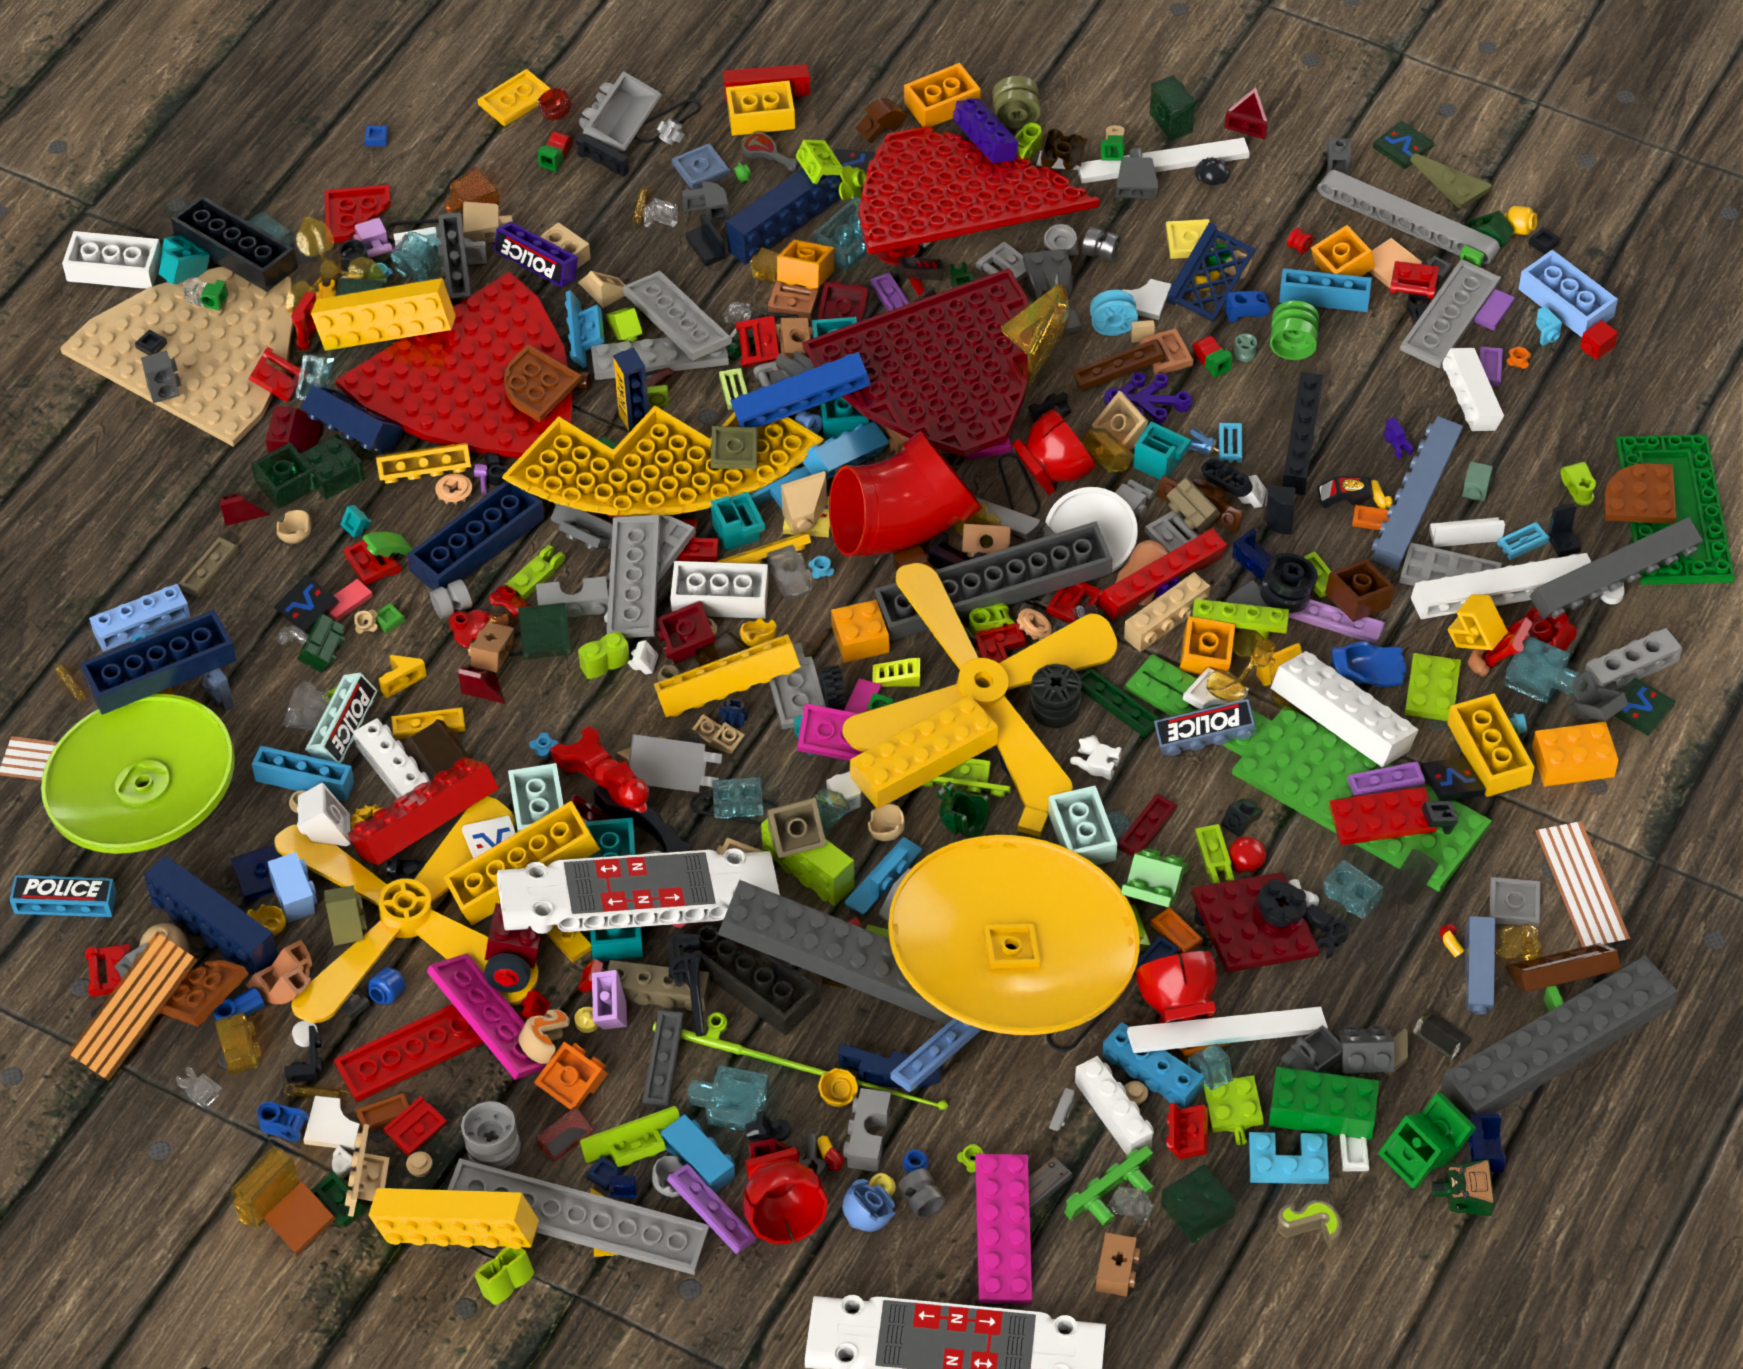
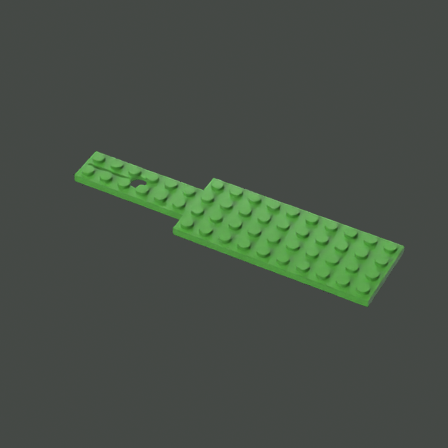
M1154 654L1147 659L1126 684L1125 690L1172 717L1201 710L1199 708L1194 710L1188 702L1182 700L1183 694L1197 679ZM1222 704L1212 705V706H1209V707H1207V708H1211V707H1215V706H1220V705H1222ZM1286 705L1272 721L1251 709L1257 734H1253L1250 738L1243 740L1238 738L1228 740L1227 743L1222 744L1242 756L1233 767L1232 774L1336 833L1329 809V800L1353 797L1347 781L1348 775L1381 769L1382 767L1329 729ZM1388 764V765H1386V766L1383 767V768L1391 767V766H1393V765ZM1424 784L1423 786L1413 787H1425L1429 801H1440L1431 786ZM1449 800L1457 812L1459 820L1449 835L1444 834L1442 827H1437L1436 832L1355 844L1440 892L1489 829L1492 820L1456 800Z

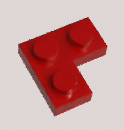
M678 519L695 527L696 534L675 561L717 562L719 539L697 538L698 520Z
M1018 623L974 633L980 657L991 659L997 663L1008 658L1005 651L1026 646V639Z

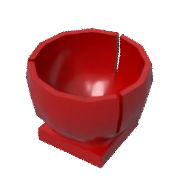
M1054 409L1042 414L1032 425L1025 444H1022L1019 439L1011 444L1024 466L1048 496L1056 491L1053 486L1055 482L1075 481L1087 475L1096 466L1078 437Z
M1210 951L1181 953L1183 967H1181L1178 954L1151 961L1136 969L1137 984L1144 1000L1160 1013V1018L1157 1021L1158 1024L1208 1019L1216 1012L1214 1001H1211V998L1218 984L1217 966Z
M796 1147L745 1160L749 1182L744 1189L743 1211L755 1235L771 1244H792L785 1221L788 1223L795 1243L813 1234L825 1220L828 1198L815 1172L811 1168L799 1163Z

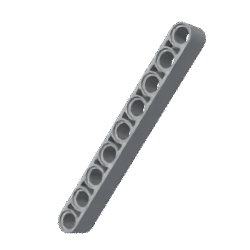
M1330 170L1317 187L1318 192L1331 201L1460 256L1464 245L1484 253L1483 266L1490 264L1500 249L1498 241L1488 235L1339 171Z

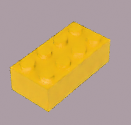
M1495 693L1450 706L1447 724L1466 760L1485 787L1484 794L1486 797L1531 784L1535 767Z

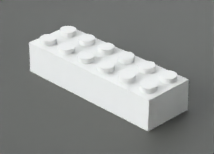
M1307 651L1280 665L1271 686L1272 690L1382 768L1410 751L1419 730L1411 725L1408 720L1401 718L1388 706L1381 704L1371 694L1361 690L1351 680L1344 678L1335 669L1327 666L1317 659L1315 655Z

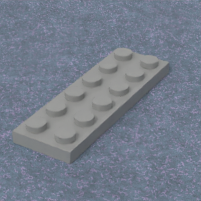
M1461 259L1401 343L1400 350L1440 369L1450 348H1454L1477 313L1500 283L1501 277Z
M661 271L623 286V294L692 360L701 358L731 344V337Z
M668 336L665 338L643 339L632 342L623 341L620 343L591 346L595 380L615 378L613 355L631 348H635L645 365L646 372L661 369L657 373L729 365L726 346L701 358L692 360Z
M659 515L613 518L607 634L620 631L624 638L655 636L661 522Z

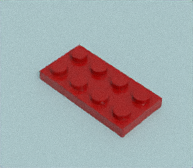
M1425 787L1329 800V809L1340 846L1436 832L1437 827H1428L1421 809L1424 802L1429 801Z

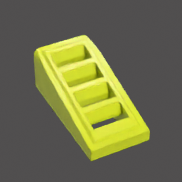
M920 658L873 665V682L881 684V687H920ZM880 672H884V678H880ZM889 672H894V676L889 677Z

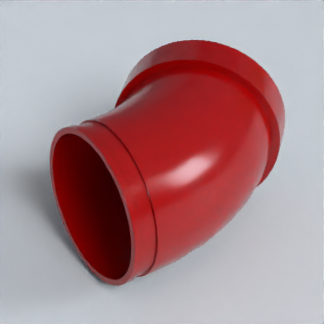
M921 430L903 444L904 450L895 456L869 465L842 466L835 474L829 497V520L834 542L844 556L882 555L919 545L948 530L960 520L964 523L983 509L959 475L938 449L931 446L929 439Z

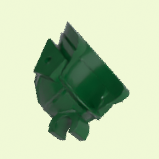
M947 782L936 793L943 800L939 811V816L942 819L941 822L954 834L959 832L968 839L982 836L989 819V797L983 794L975 795L968 793L962 788L955 792L953 783Z

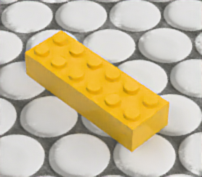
M443 278L316 299L311 312L325 351L448 331L452 329L456 317Z
M969 695L850 759V778L878 810L997 745L998 726L973 697Z
M570 801L443 877L460 910L473 926L492 915L496 903L500 904L497 882L498 870L526 868L528 864L533 862H540L548 867L552 862L558 860L588 858L598 852L600 848L577 808Z
M377 1188L368 1215L386 1242L394 1245L412 1243L419 1246L437 1244L439 1246L461 1245L463 1247H472L474 1245L488 1248H496L497 1246L520 1249L521 1247L531 1248L539 1221L524 1195L520 1192Z

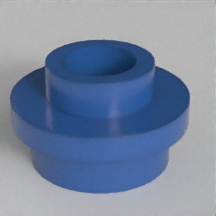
M911 1150L903 1158V1168L907 1173L921 1168L927 1170L928 1157L920 1150ZM913 1162H918V1163H920V1164H919V1165H912L911 1163H913Z

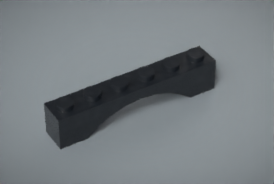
M1305 372L1300 373L1282 486L1295 487V494L1305 495L1323 375Z
M600 786L593 789L595 804L606 815L611 817V819L633 818V824L655 838L664 853L693 851L689 843L682 841L675 829L670 825L667 826L656 810L652 811L648 805L645 812L639 813L615 803L607 789Z

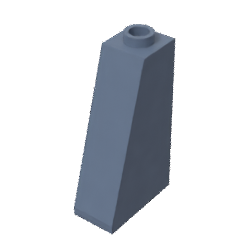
M1470 916L1464 930L1466 1011H1472L1473 1014L1484 1015L1487 1012H1491L1494 1006L1495 917Z

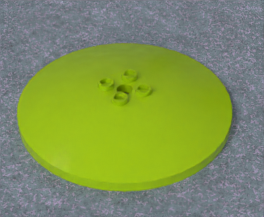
M153 694L101 715L98 709L75 724L54 747L42 776L41 792L43 804L56 829L68 840L83 848L113 854L153 849L188 833L206 819L224 797L233 776L235 764L234 747L230 735L220 718L203 704L183 696ZM145 782H149V783H148L146 786H144V787H138L140 784H144Z

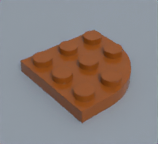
M527 344L510 361L506 368L504 377L505 391L508 399L517 409L541 422L582 381V375Z
M1638 463L1618 471L1606 486L1604 495L1605 521L1675 524L1676 509L1673 465Z
M224 960L205 962V967H198L194 970L189 968L182 972L154 1011L198 1027L225 1001V998L242 983L249 973L245 967Z

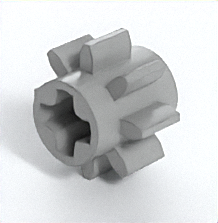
M671 118L666 122L661 121L657 128L660 133L659 138L670 145H673L676 141L680 143L685 135L681 130L683 126Z

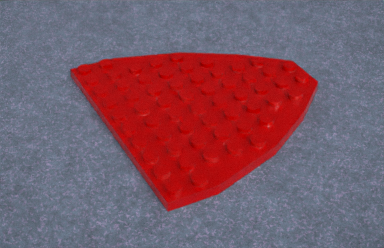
M511 272L506 273L472 294L470 298H466L453 306L456 317L451 330L402 338L336 379V386L356 404L366 408L365 413L372 412L385 420L402 426L404 431L425 441L445 446L467 443L468 451L479 454L493 452L503 457L520 458L558 417L570 424L572 422V391L541 422L517 409L507 397L504 383L506 368L510 361L527 344L568 367L564 345L538 296Z

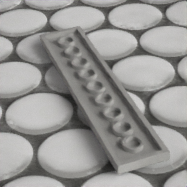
M460 1158L448 1190L520 1192L524 1195L539 1219L536 1233L695 1275L709 1232V1225Z

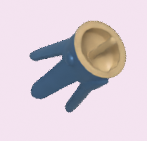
M1195 427L1194 430H1190V434L1194 437L1191 438V446L1188 450L1199 451L1206 456H1211L1213 450L1219 451V449L1215 448L1217 440L1205 436Z

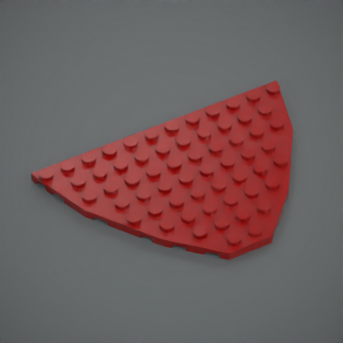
M924 126L886 135L884 143L879 146L874 159L868 164L858 217L866 245V252L870 255L1012 226L1014 224L1032 222L1038 219L1051 218L1062 214L1089 210L1099 207L1100 199L1096 196L1089 197L1086 195V190L1081 187H1073L1069 184V179L1051 168L1044 167L1043 165L1041 168H1036V166L1030 164V160L1021 158L1016 155L1013 161L992 163L974 142L962 140V136L945 132L944 135L933 132L934 128Z

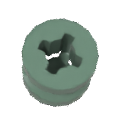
M1243 333L1236 337L1234 348L1236 359L1242 362H1249L1255 358L1257 347L1255 336Z

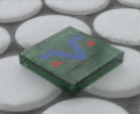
M1402 120L1373 142L1375 150L1404 169L1413 164L1410 161L1411 155L1417 153L1423 156L1434 146L1432 140Z
M1635 677L1622 691L1625 693L1628 705L1614 716L1649 736L1672 710L1676 701Z

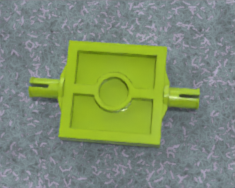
M1225 1065L1220 1067L1223 1080L1203 1084L1213 1133L1222 1131L1234 1132L1236 1144L1241 1145V1136L1242 1145L1247 1143L1244 1130L1252 1126L1264 1125L1254 1075L1233 1078L1231 1066L1226 1065V1073Z

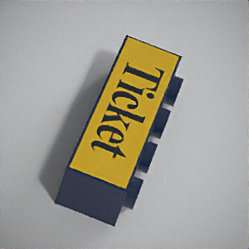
M635 348L613 355L619 416L629 433L649 412L646 369Z

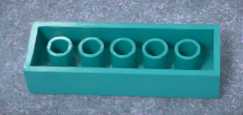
M856 317L812 320L813 338L857 323ZM842 397L820 404L824 440L832 437L836 439L847 430L852 432L862 423L865 425L869 424V419Z
M633 818L585 822L600 848L598 852L588 858L636 855ZM641 927L590 930L593 960L606 961L643 957Z

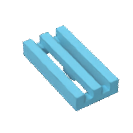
M1219 423L1220 461L1228 460V463H1233V460H1237V463H1242V423ZM1224 429H1228V454L1224 453ZM1233 429H1237V454H1233Z
M1534 522L1498 539L1497 545L1499 548L1502 547L1503 553H1507L1508 559L1512 560L1548 543L1549 536L1537 522ZM1534 531H1537L1536 533H1534V534H1532V535H1530V536H1527L1528 534H1530V533H1532V532H1534ZM1520 538L1519 541L1508 545L1509 543H1511V542H1513V541H1515V540H1517V539Z

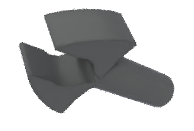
M810 1133L807 1135L806 1160H799V1163L811 1168V1165H814L817 1169V1176L820 1179L826 1170L827 1162L824 1159L820 1160L818 1158L817 1135Z

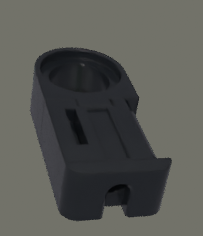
M1410 293L1408 295L1407 307L1413 326L1430 304L1429 299L1425 295ZM1414 299H1419V300H1421L1423 303H1422V304H1414V303L1412 302V300H1414Z

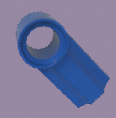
M253 987L231 1000L225 999L213 1011L216 1024L222 1031L234 1030L240 1020L264 1008L265 1004L260 993Z

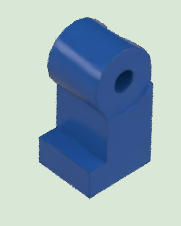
M1262 291L1228 292L1224 307L1229 322L1238 321V317L1253 316L1260 318L1267 315L1270 311L1266 294Z

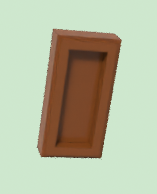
M403 1092L355 1109L362 1130L364 1124H368V1133L387 1126L409 1107V1104Z

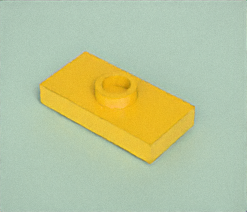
M554 924L553 928L546 933L572 963L592 951L591 943L580 931L564 932L558 928L557 924Z

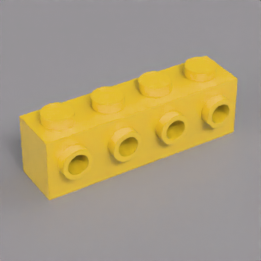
M467 443L376 456L380 481L385 480V483L398 482V478L407 477L408 480L419 479L421 474L430 473V476L444 475V471L453 470V473L467 471L466 468L471 467Z

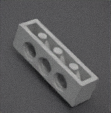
M1664 628L1660 631H1653L1640 640H1633L1620 649H1613L1600 658L1591 659L1586 664L1585 670L1591 673L1595 688L1600 686L1601 688L1616 691L1678 663L1682 646L1668 629Z

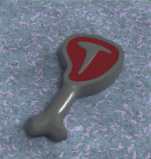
M753 132L742 143L743 155L748 158L775 160L785 165L788 172L791 173L795 172L796 167L800 165L797 158L791 159L780 154L777 151L774 140L763 132Z

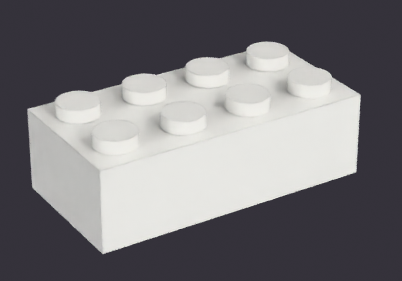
M73 231L62 264L66 279L70 282L148 289L154 286L160 268L161 246L159 239Z
M674 561L670 597L671 610L673 612L701 601L707 617L766 619L769 585L768 564Z

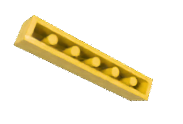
M788 634L657 682L654 684L665 716L675 717L681 715L685 710L700 708L709 701L724 699L733 692L746 691L752 685L770 682L776 676L791 674L800 668V664Z

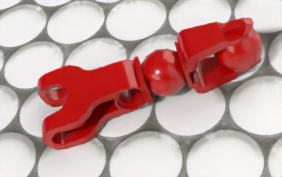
M587 726L579 731L583 736L577 743L572 745L558 743L549 748L554 763L564 773L581 772L589 779L598 783L600 787L607 789L615 803L639 813L647 810L648 786L642 779L634 775L625 761L620 763L608 755L603 745L599 743L600 735L598 731L591 726Z

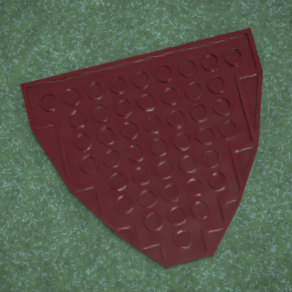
M1010 268L802 342L803 350L807 357L811 359L815 368L827 362L841 359L848 354L859 352L871 385L841 397L863 416L909 439L921 430L929 439L932 447L963 457L1007 441L1025 399L1034 357L1027 296Z

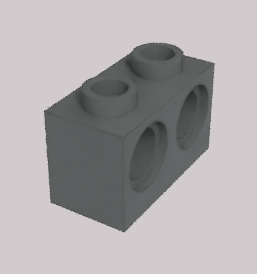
M167 350L141 357L147 387L153 403L179 396L178 387L181 386L178 373L174 374V372L178 371L174 358L170 359Z

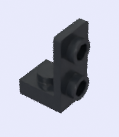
M1575 503L1559 505L1552 512L1548 536L1558 558L1581 551V545L1572 530L1576 512Z
M314 1025L309 1026L310 1064L293 1062L290 1066H284L287 1083L318 1081V1072L323 1071L322 1057H318L317 1048H322L321 1033L316 1032Z

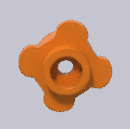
M1515 347L1509 350L1510 357L1507 359L1509 366L1521 367L1522 369L1529 366L1528 359L1531 358V353L1527 349Z

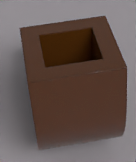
M881 98L872 102L864 109L868 114L855 129L868 142L873 143L885 127L895 132L908 115L895 102L887 98Z

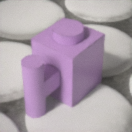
M380 218L354 225L356 234L353 235V239L360 240L366 244L368 259L393 251L391 243H388L387 233Z

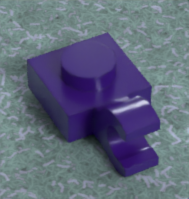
M1393 417L1386 420L1384 438L1395 449V456L1398 459L1402 458V450H1406L1411 455L1413 446L1406 440L1405 432L1396 418Z

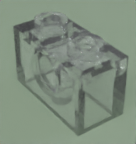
M794 545L767 553L768 569L785 601L811 593L812 573L810 569L804 567L803 556L801 552L797 553Z

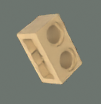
M559 222L540 236L578 257L577 269L591 259L589 243Z

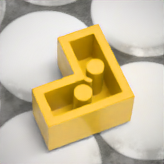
M1471 594L1457 610L1458 617L1447 629L1456 647L1493 650L1508 633L1490 595Z

